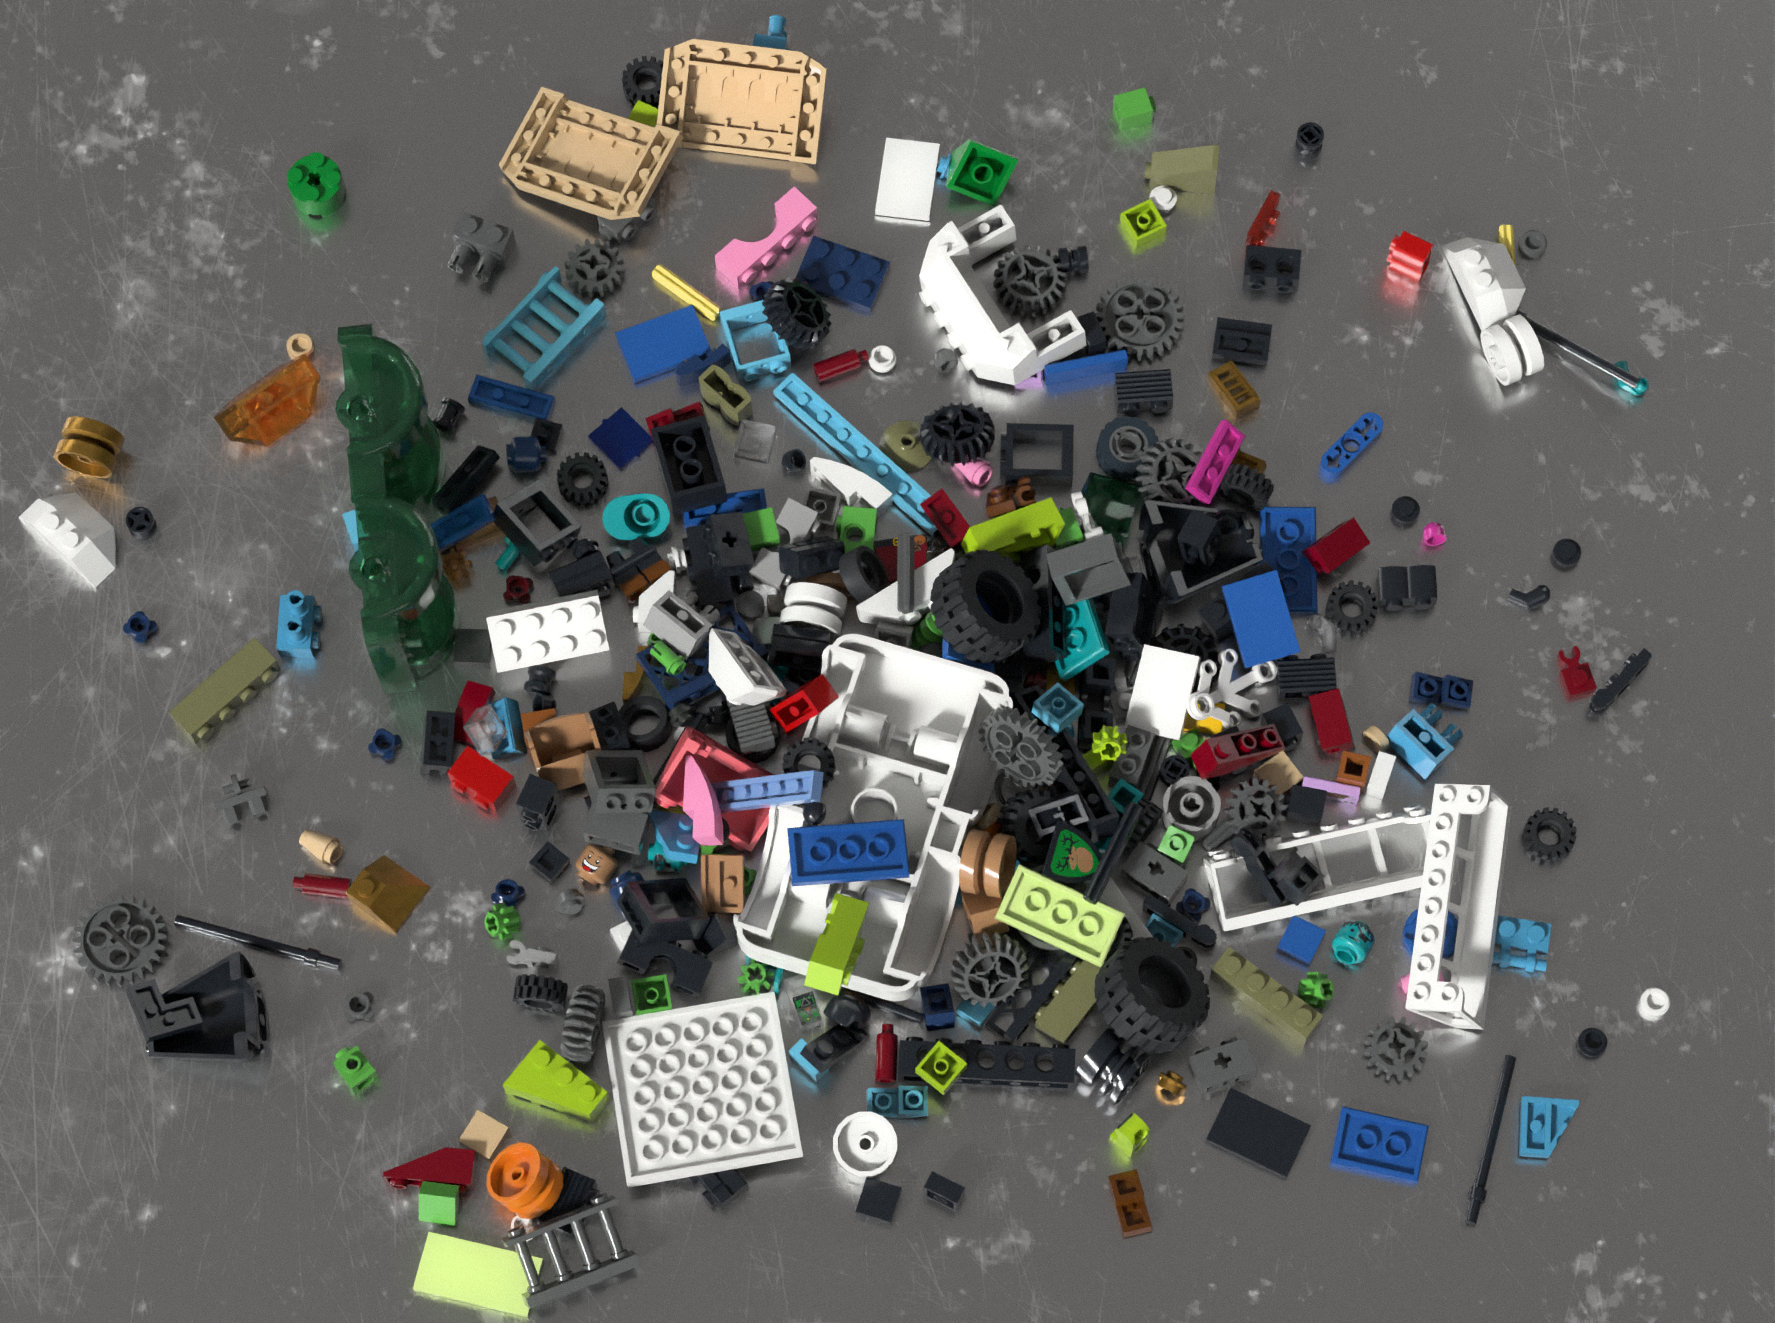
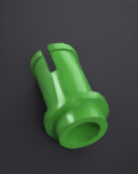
M663 640L658 641L654 645L657 650L654 648L650 650V654L666 667L668 674L676 676L684 670L686 666L684 657L682 655L678 656Z

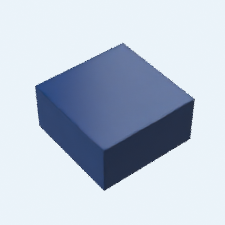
M1292 916L1278 944L1277 951L1310 966L1325 936L1326 930L1302 918Z

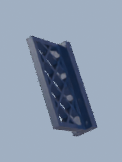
M732 604L719 610L720 618L712 628L736 633L743 640H747L751 648L767 661L768 649L763 643H758ZM729 615L735 623L734 630L718 627L719 620ZM704 642L701 648L708 649L706 660L691 656L687 660L684 658L686 666L682 673L676 676L668 674L664 665L662 668L652 666L646 660L647 657L651 656L650 650L652 648L657 650L654 645L636 654L635 658L665 700L668 712L681 702L686 701L691 705L721 689L716 685V681L709 673V670H707V667L709 668L708 642ZM687 663L704 666L703 673L698 676L685 674ZM663 676L680 679L679 686L668 691L662 683Z

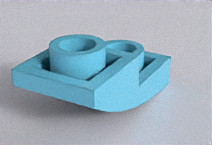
M928 1086L868 1088L867 1112H874L885 1119L928 1116Z

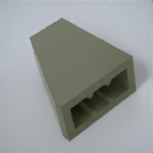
M1219 145L1152 152V161L1146 162L1145 178L1150 179L1149 189L1165 185L1171 187L1174 191L1214 194L1218 170Z

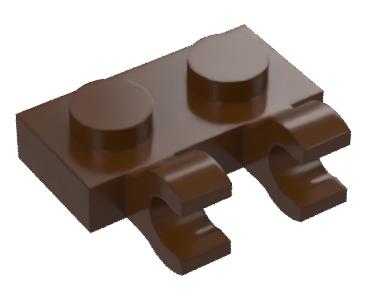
M1031 476L1021 477L1015 487L1014 485L1007 487L1006 484L992 488L991 492L987 493L986 511L989 518L1014 511L1020 506L1034 504L1035 489L1025 491L1031 489Z

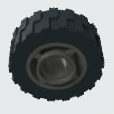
M1129 416L1117 417L1112 422H1108L1104 430H1101L1097 442L1096 456H1098L1099 465L1115 479L1119 478L1122 481L1135 480L1136 477L1142 474L1136 467L1144 465L1140 457L1147 454L1146 449L1148 447H1155V443L1159 441L1158 436L1155 435V430L1145 420L1142 421L1135 416L1134 418ZM1125 444L1130 445L1134 448V451L1125 452L1121 446Z

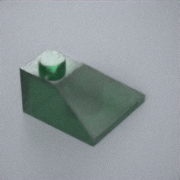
M1090 472L1081 490L1083 498L1085 497L1090 515L1098 527L1101 526L1102 530L1107 531L1108 534L1111 533L1114 537H1128L1142 496V492H1139L1138 489L1142 486Z

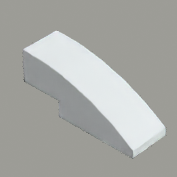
M813 457L810 460L811 472L831 491L841 494L842 501L848 507H851L858 500L865 508L877 509L878 518L893 505V494L865 473L828 459Z

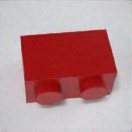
M821 674L789 693L773 706L770 711L787 733L822 712L839 696L825 676Z
M469 746L465 748L447 772L451 781V787L461 794L467 792L474 797L473 801L485 810L490 807L497 812L516 786L513 775Z

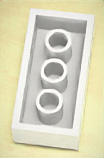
M598 590L486 612L498 673L609 650Z

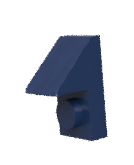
M949 983L920 987L927 1031L955 1027V1010Z

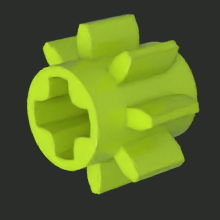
M1103 725L1099 733H1093L1094 743L1092 744L1093 753L1100 752L1102 761L1105 759L1117 761V757L1121 753L1126 754L1125 744L1127 743L1126 733L1119 734L1117 725L1115 727Z

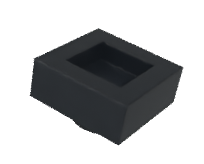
M547 841L529 861V864L552 883L570 863V858Z

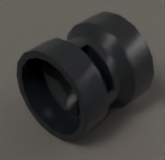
M1307 122L1298 128L1295 142V150L1298 155L1311 159L1320 154L1324 140V131L1321 126L1313 122Z
M1077 246L1073 250H1069L1067 247L1058 248L1059 263H1063L1061 272L1067 275L1072 271H1078L1079 273L1089 272L1086 246Z
M1171 755L1163 761L1160 781L1166 789L1181 778L1189 776L1190 767L1187 760L1179 755Z

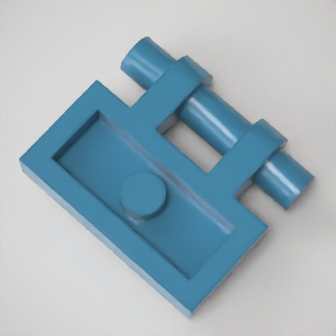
M1498 915L1494 946L1500 947V953H1493L1492 963L1498 964V967L1501 968L1513 966L1524 968L1526 972L1533 973L1534 970L1545 972L1547 960L1536 959V953L1547 955L1552 924ZM1510 949L1526 951V957L1511 955Z

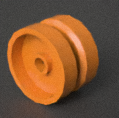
M519 1142L505 1148L493 1160L487 1173L486 1187L494 1199L518 1217L533 1219L551 1209L558 1200L563 1188V1174L557 1164L531 1144Z

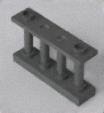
M607 1193L597 1195L590 1199L591 1203L527 1229L524 1226L513 1228L507 1231L508 1236L501 1238L507 1248L515 1245L529 1284L527 1287L528 1292L521 1294L525 1305L529 1309L641 1265L638 1255L634 1251H628L623 1248L609 1209L619 1204L616 1197L613 1195L608 1196ZM597 1212L612 1250V1254H610L611 1259L601 1263L599 1259L596 1260L582 1222V1218ZM569 1223L585 1263L583 1270L572 1273L571 1270L568 1271L554 1229ZM543 1234L557 1273L555 1276L556 1280L548 1284H544L543 1281L540 1282L526 1240Z

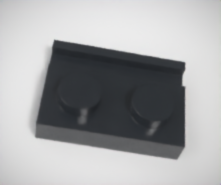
M1217 317L1212 358L1267 365L1272 324Z
M1294 847L1267 877L1269 879L1273 877L1278 882L1276 886L1282 891L1285 898L1298 906L1325 876L1305 856L1301 858L1296 853L1298 849Z

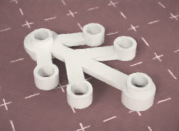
M1082 492L1071 493L1074 508L1078 512L1074 514L1080 529H1083L1086 541L1104 536L1102 527H1095L1091 509L1087 507L1085 497L1083 498Z
M1233 649L1223 650L1218 655L1221 669L1216 690L1209 694L1211 679L1216 674L1217 667L1212 660L1200 662L1197 671L1200 676L1197 692L1192 693L1186 702L1188 713L1196 720L1212 717L1221 721L1226 729L1236 725L1239 727L1241 725V716L1235 711L1227 712L1214 706V704L1220 701L1243 710L1244 715L1248 718L1259 716L1262 713V705L1259 701L1248 700L1235 693L1256 681L1266 683L1273 680L1277 675L1275 663L1269 661L1252 666L1250 672L1230 682L1233 666L1236 664L1238 656ZM1226 654L1229 655L1230 662L1227 661ZM1205 665L1208 666L1209 673L1205 671ZM1251 705L1254 707V713L1250 709ZM1230 716H1231V717L1233 718V720H1234V724H1233V725L1230 723V720H1229Z

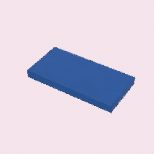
M1265 507L1259 511V544L1263 551L1262 563L1266 560L1273 570H1277L1278 576L1282 579L1287 592L1284 596L1290 615L1317 616L1318 613L1317 572L1306 556H1303L1301 551L1316 541V507Z
M904 819L787 828L792 887L909 878L910 876Z

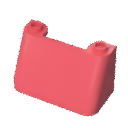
M687 726L655 785L654 801L667 809L670 806L676 807L677 805L683 807L686 755H692L702 766L711 783L771 776L774 774L702 732ZM770 807L721 813L722 818L729 825L728 843L740 851H743L745 848L752 852L769 825Z

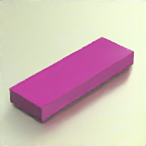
M1228 420L1220 421L1185 487L1188 492L1204 505L1211 503L1245 438V435Z

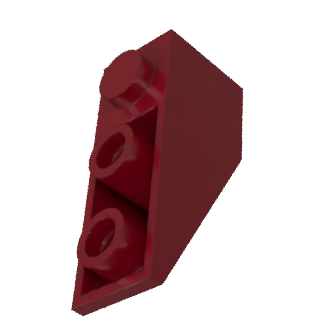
M1270 724L1206 739L1190 755L1201 779L1204 780L1225 775L1282 752L1286 748L1275 725Z
M445 1147L383 1172V1178L386 1183H390V1187L396 1189H407V1185L419 1186L420 1189L422 1181L457 1185L459 1186V1194H466V1190L474 1191L478 1155L475 1150Z

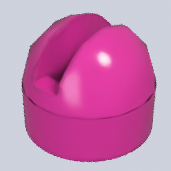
M1431 522L1425 526L1423 537L1426 545L1437 546L1447 540L1443 525Z

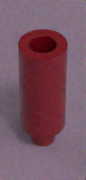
M855 349L816 362L813 364V368L818 381L823 382L861 368V363L869 360V356L866 350L856 352Z
M305 873L304 877L294 876L293 888L302 889L303 894L348 899L346 891L352 884L351 878Z
M882 1024V1033L877 1034L875 1082L892 1084L896 1082L898 1035L893 1034V1024Z

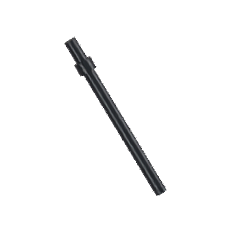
M1517 310L1515 316H1523L1531 325L1536 335L1635 389L1640 382L1638 377L1530 319L1524 311Z
M177 915L175 918V926L302 960L304 964L317 967L320 965L339 970L342 964V959L321 954V950L310 947L306 950Z
M1505 1055L1474 1185L1470 1187L1467 1197L1469 1206L1465 1223L1470 1225L1477 1224L1481 1204L1485 1203L1487 1195L1485 1186L1517 1059L1511 1055Z

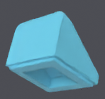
M967 999L959 1004L956 1014L981 1030L995 1007L991 1002H988L985 1008L979 1002L973 1006Z

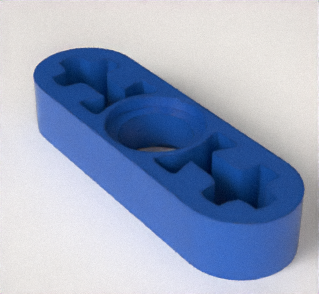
M1370 412L1362 415L1323 454L1320 463V470L1323 475L1328 478L1340 477L1380 437L1383 430V420L1378 414ZM1366 423L1369 425L1375 423V430L1369 429L1363 438L1361 434L1365 430ZM1349 439L1356 440L1360 448L1356 451H1348L1344 447V442ZM1340 452L1342 457L1339 459L1338 466L1329 468V461L1334 462L1339 457Z

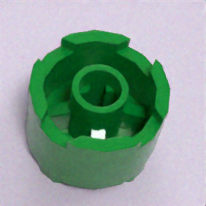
M313 152L297 160L288 170V188L297 209L303 214L326 217L336 212L343 204L345 194L344 180L338 165L329 157L324 156L322 153Z

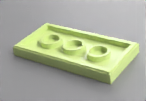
M1019 864L995 915V919L1096 966L1102 967L1125 913L1100 901L1095 905L1090 904L1083 899L1084 894Z
M428 1232L413 1286L414 1291L529 1318L531 1310L525 1305L521 1295L528 1292L527 1287L529 1284L517 1252ZM531 1256L540 1277L544 1260L543 1258Z

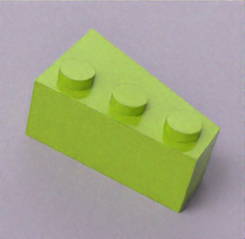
M1052 497L969 527L961 545L965 553L975 552L976 550L995 551L1001 553V557L1007 556L1012 559L1013 564L1020 563L1021 553L1045 545L1053 548L1065 523Z

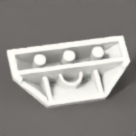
M1466 237L1442 245V250L1481 331L1496 324L1502 327L1504 320L1515 316L1526 288L1504 244Z
M76 492L38 498L18 517L96 590L117 570L115 528Z
M950 548L914 570L913 612L902 614V612L897 610L896 581L857 605L858 619L861 622L875 625L878 624L879 620L905 626L918 622L923 614L931 610L930 607L933 602L930 601V596L935 578L939 576L940 572L955 562V552L953 549Z
M711 628L709 632V673L716 681V685L724 692L729 702L735 705H742L743 703L754 706L785 696L787 690L772 669L751 647L741 642L742 638L734 632Z

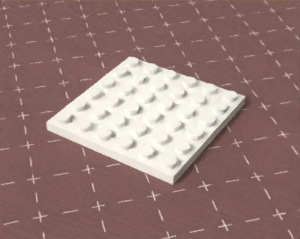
M775 992L602 1022L628 1188L803 1157Z

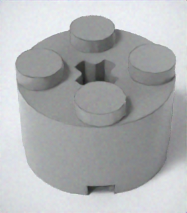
M1186 776L1171 784L1164 794L1162 805V821L1166 831L1170 825H1174L1194 835V841L1202 840L1218 823L1221 808L1220 796L1206 779L1202 780L1201 777ZM1189 806L1194 807L1193 812L1188 811Z

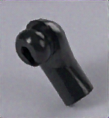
M1539 585L1527 593L1512 588L1507 600L1526 609L1533 610L1546 604L1550 599L1551 592L1546 585Z

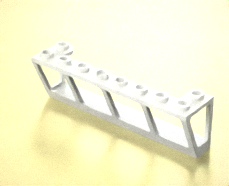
M1435 784L1405 1009L1455 1028L1484 1030L1512 810V806L1490 785ZM1461 814H1472L1467 850L1457 846ZM1455 855L1466 860L1460 906L1449 902ZM1448 911L1457 914L1459 917L1453 962L1442 958ZM1441 967L1451 971V982H1439Z
M1414 804L1404 807V812L1393 814V810L1376 813L1377 818L1365 820L1364 816L1355 817L1348 820L1349 824L1338 826L1337 823L1321 825V830L1310 832L1309 829H1302L1292 832V837L1282 839L1281 835L1265 838V843L1263 844L1268 852L1307 843L1313 844L1319 870L1325 876L1322 879L1324 887L1311 891L1298 906L1285 898L1281 904L1274 907L1267 900L1266 902L1225 910L1217 868L1235 864L1238 862L1237 859L1244 857L1236 855L1234 850L1226 851L1225 848L1208 851L1209 855L1203 856L1202 860L1220 928L1223 931H1229L1421 888L1424 866L1391 874L1388 873L1376 828L1401 822L1406 824L1421 823L1427 842L1431 810L1421 807V804ZM1368 830L1380 873L1379 876L1332 886L1320 841Z

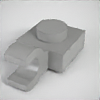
M1123 668L1115 670V692H1111L1110 705L1116 722L1126 720L1134 686L1127 688Z
M518 940L510 941V946L519 949L520 952L517 956L507 955L506 959L509 963L515 965L526 964L531 968L557 972L559 960L557 954L553 953L552 949L539 946L536 947V950L530 948L526 950L522 942Z

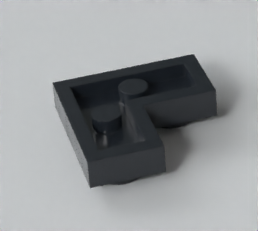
M155 979L129 986L126 989L127 997L146 1042L201 1027L203 1023L193 997L165 1004Z

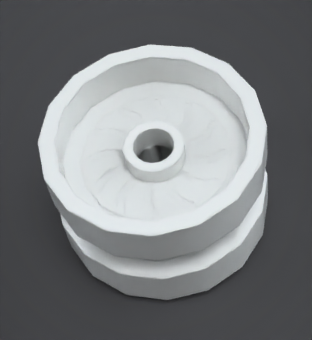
M1513 316L1504 320L1502 327L1496 324L1481 331V345L1486 360L1496 378L1503 385H1510L1521 380L1522 373L1529 376L1543 370L1544 356L1540 343L1531 325L1523 316Z
M807 582L790 584L787 587L784 603L787 607L781 612L779 625L790 624L793 627L818 628L822 631H829V643L835 642L840 637L842 621L839 618L845 615L847 597L833 588Z
M871 1111L856 1112L847 1116L838 1125L833 1137V1151L838 1163L848 1173L858 1177H874L884 1173L893 1164L898 1152V1138L893 1126L883 1116ZM862 1139H869L871 1141V1147L868 1150L860 1148V1141Z

